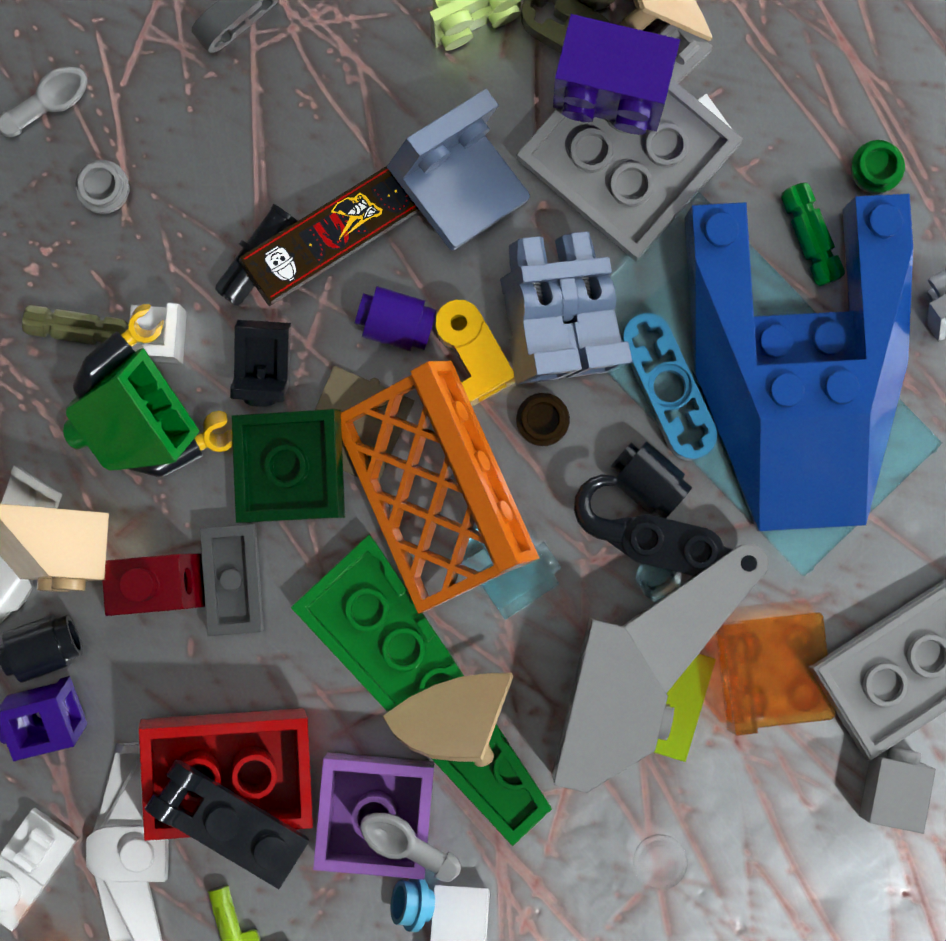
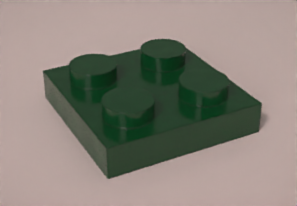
M324 409L231 415L236 523L345 518L341 410Z

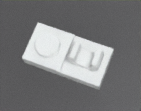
M37 808L29 812L0 854V923L11 931L19 925L79 839Z

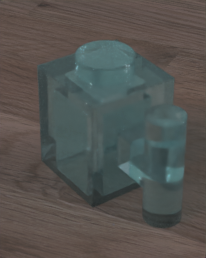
M470 538L464 555L465 561L483 549L490 558L485 544ZM544 542L535 547L539 559L482 584L505 620L560 584L554 573L560 570L561 567ZM493 562L481 571L493 566Z

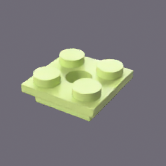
M433 0V10L430 11L431 39L436 48L443 45L446 51L456 49L473 38L471 31L489 22L493 28H498L518 18L521 15L519 9L521 8V0Z

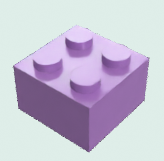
M328 752L323 758L313 870L424 880L426 868L408 858H386L371 849L362 836L360 826L362 819L368 814L388 813L399 816L407 821L414 830L415 836L428 843L435 762Z

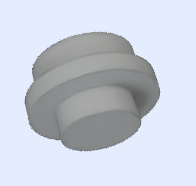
M96 160L90 162L77 175L75 182L76 195L81 204L94 213L108 214L118 210L125 203L129 195L130 187L127 175L117 164L111 161Z

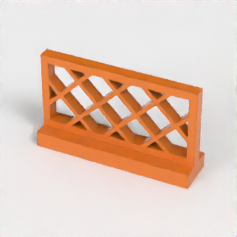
M428 361L411 370L412 375L341 413L342 441L418 614L441 605L513 569L523 567L539 559V555L452 361ZM415 388L423 404L418 425L396 417L403 395ZM387 404L385 412L378 409ZM365 415L382 420L375 448L361 442L353 424L354 421ZM431 424L434 431L429 430ZM394 425L415 433L407 461L386 453ZM426 438L440 443L445 454L440 474L418 466ZM383 461L404 470L396 496L384 492L378 481ZM452 473L454 474L456 481L451 479ZM415 474L437 483L429 510L407 501ZM448 488L462 493L467 503V510L462 524L440 515ZM404 510L426 519L418 545L404 540L399 529ZM474 523L476 524L478 530L473 529ZM437 524L459 533L451 560L429 551ZM470 538L485 544L493 566L479 572L462 565ZM426 560L448 569L442 590L431 596L428 595L421 579ZM458 574L467 577L466 579L456 583Z

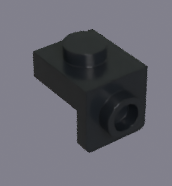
M237 320L234 338V379L230 386L231 399L244 400L246 404L256 407L270 406L275 402H283L285 400L290 383L291 323Z

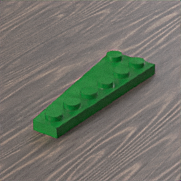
M370 535L362 540L291 607L387 712L407 698L433 685L465 676L423 613L418 614L406 586ZM496 724L489 742L494 753V759L487 766L478 767L474 762L432 760L502 836L514 846L552 810V807Z

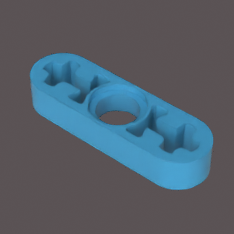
M642 313L633 317L624 328L621 341H628L633 361V363H630V366L670 451L680 459L687 461L700 459L707 455L715 446L717 430L668 323L659 315ZM640 325H644L648 332L654 330L659 332L660 338L654 343L659 359L669 352L673 360L672 362H664L657 365L648 374L644 371L642 364H649L652 361L649 351L645 346L636 348L632 341L639 334L637 327ZM672 372L681 378L684 392L679 400L665 402L657 397L654 391V381L659 374ZM689 401H692L696 409L685 413L692 428L701 426L705 432V435L699 439L700 449L695 451L691 444L681 446L678 442L677 436L684 432L679 416L668 422L664 412L679 410Z

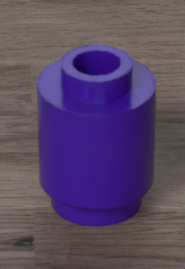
M376 286L374 296L363 293L354 324L364 327L363 338L409 352L412 347L425 350L437 310L424 306L425 300Z

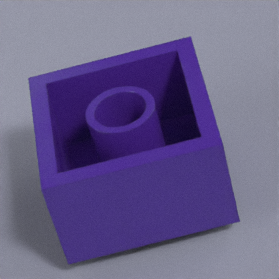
M571 14L555 76L553 107L562 109L561 114L575 121L592 122L593 118L596 117L614 121L616 129L630 134L643 135L646 133V130L657 132L681 39Z

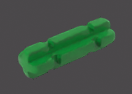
M804 182L787 188L782 193L781 198L787 213H793L794 218L791 223L806 260H812L813 265L809 268L816 284L823 286L841 279L845 274V270L839 255L834 256L831 251L835 248L820 208L814 209L813 204L816 199L811 186Z

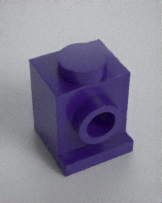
M70 676L60 678L54 684L7 695L0 705V742L7 744L13 761L74 747L88 724Z

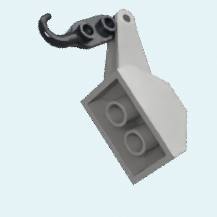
M603 474L589 478L580 486L575 496L574 513L578 524L583 530L597 539L609 542L635 562L693 577L622 626L592 618L588 619L552 771L554 785L585 793L590 792L655 752L658 739L667 741L672 726L674 708L670 707V704H666L668 698L666 693L757 582L766 574L768 569L767 555L760 547L753 544H745L729 549L723 545L721 538L714 531L704 527L653 515H639L615 520L597 516L591 508L592 495L597 489L604 486H615L618 482L616 476Z

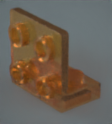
M813 612L724 622L716 632L727 731L736 736L758 733L757 728L832 720L835 717L834 708L808 668L828 655L824 618L821 613Z

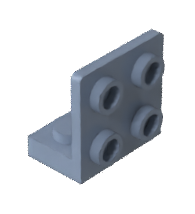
M487 89L406 138L387 165L389 171L450 250H456L525 204L530 198L527 189L485 136L490 130L486 122L499 107V104Z

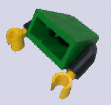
M142 304L133 311L128 325L129 328L120 335L116 331L84 359L73 383L76 397L66 407V416L69 420L64 424L63 433L66 442L72 448L82 449L89 447L102 467L109 471L130 469L156 477H163L203 456L201 451L206 448L216 452L230 449L233 445L232 429L223 434L212 433L213 430L221 428L228 421L227 414L224 411H214L206 416L203 422V432L198 434L200 430L145 349L133 350L132 347L137 342L150 343L156 340L161 334L164 320H162L152 330L142 329L138 325L137 319L145 315L151 307L150 304Z

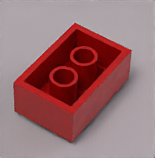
M304 708L140 719L139 745L144 841L190 837L177 828L159 821L145 810V806L154 793L160 794L170 779L166 773L175 759L190 765L296 830L313 828L308 717ZM188 791L179 806L193 813L202 797L195 792Z

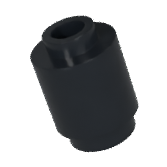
M647 441L640 448L631 442L610 466L618 473L616 475L618 480L616 486L650 515L655 511L662 518H667L692 489V486L683 479L685 473Z
M52 614L3 632V644L0 645V666L6 676L14 675L20 683L70 666L72 659L83 654L78 631L70 616L65 615L57 618Z

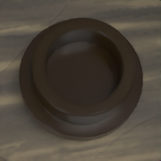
M537 393L529 396L522 402L516 415L519 433L527 442L536 446H550L560 441L566 434L570 422L569 412L564 402L557 396L549 393Z

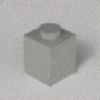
M895 747L888 749L887 756L878 755L871 761L869 760L859 817L872 824L924 834L936 769L920 763L921 753Z

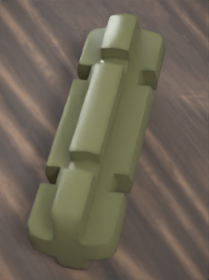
M34 305L26 306L22 319V331L28 335L46 337L47 334H50L54 339L96 345L97 341L102 344L116 331L121 335L129 328V324L123 319L105 317L104 320H101L98 315L55 309L54 313H52L51 309Z

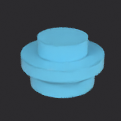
M411 878L408 881L400 880L396 883L391 897L390 910L392 921L395 925H403L404 929L408 932H419L425 922H429L433 916L435 909L434 892L428 888L425 878L424 880Z

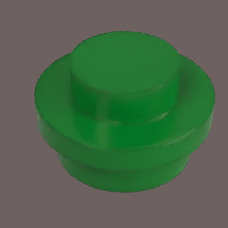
M873 140L865 143L855 152L851 161V174L855 183L864 191L872 194H882L892 190L900 183L905 172V161L902 153L895 145L884 140Z

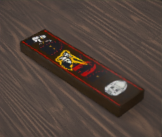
M387 166L242 255L239 258V264L268 306H271L420 212V210Z

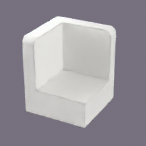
M167 303V307L151 306L145 315L137 319V323L142 329L152 330L158 323L164 320L161 334L150 343L137 342L132 347L133 350L137 351L144 348L153 362L183 364L187 311L177 303ZM131 305L130 318L138 305Z

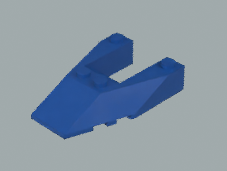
M910 194L855 196L842 209L849 311L754 316L747 202L692 205L684 217L694 376L698 385L701 386L708 403L717 433L725 445L733 465L732 470L758 532L865 526L867 524L909 359L913 270Z

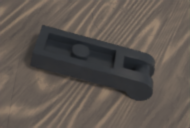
M175 759L166 773L170 779L160 794L154 793L145 806V810L159 821L177 828L275 888L280 889L308 845L309 838L190 765ZM188 791L195 792L202 797L193 813L179 806Z

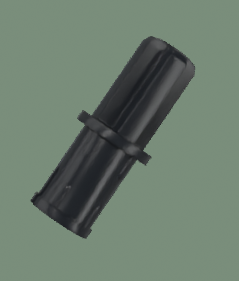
M273 204L270 212L247 243L243 240L239 243L243 247L215 286L218 294L234 305H241L255 285L239 264V258L298 220L276 204Z

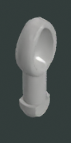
M63 67L50 71L40 80L34 95L9 112L5 109L0 114V134L7 138L15 137L22 133L21 129L46 112L65 111L74 106L86 90L88 81L86 73L80 68Z
M373 813L366 815L362 819L360 826L362 836L369 847L377 854L389 859L408 858L435 874L434 878L444 882H450L459 875L461 864L454 854L449 851L445 854L417 838L410 824L399 816L388 813Z

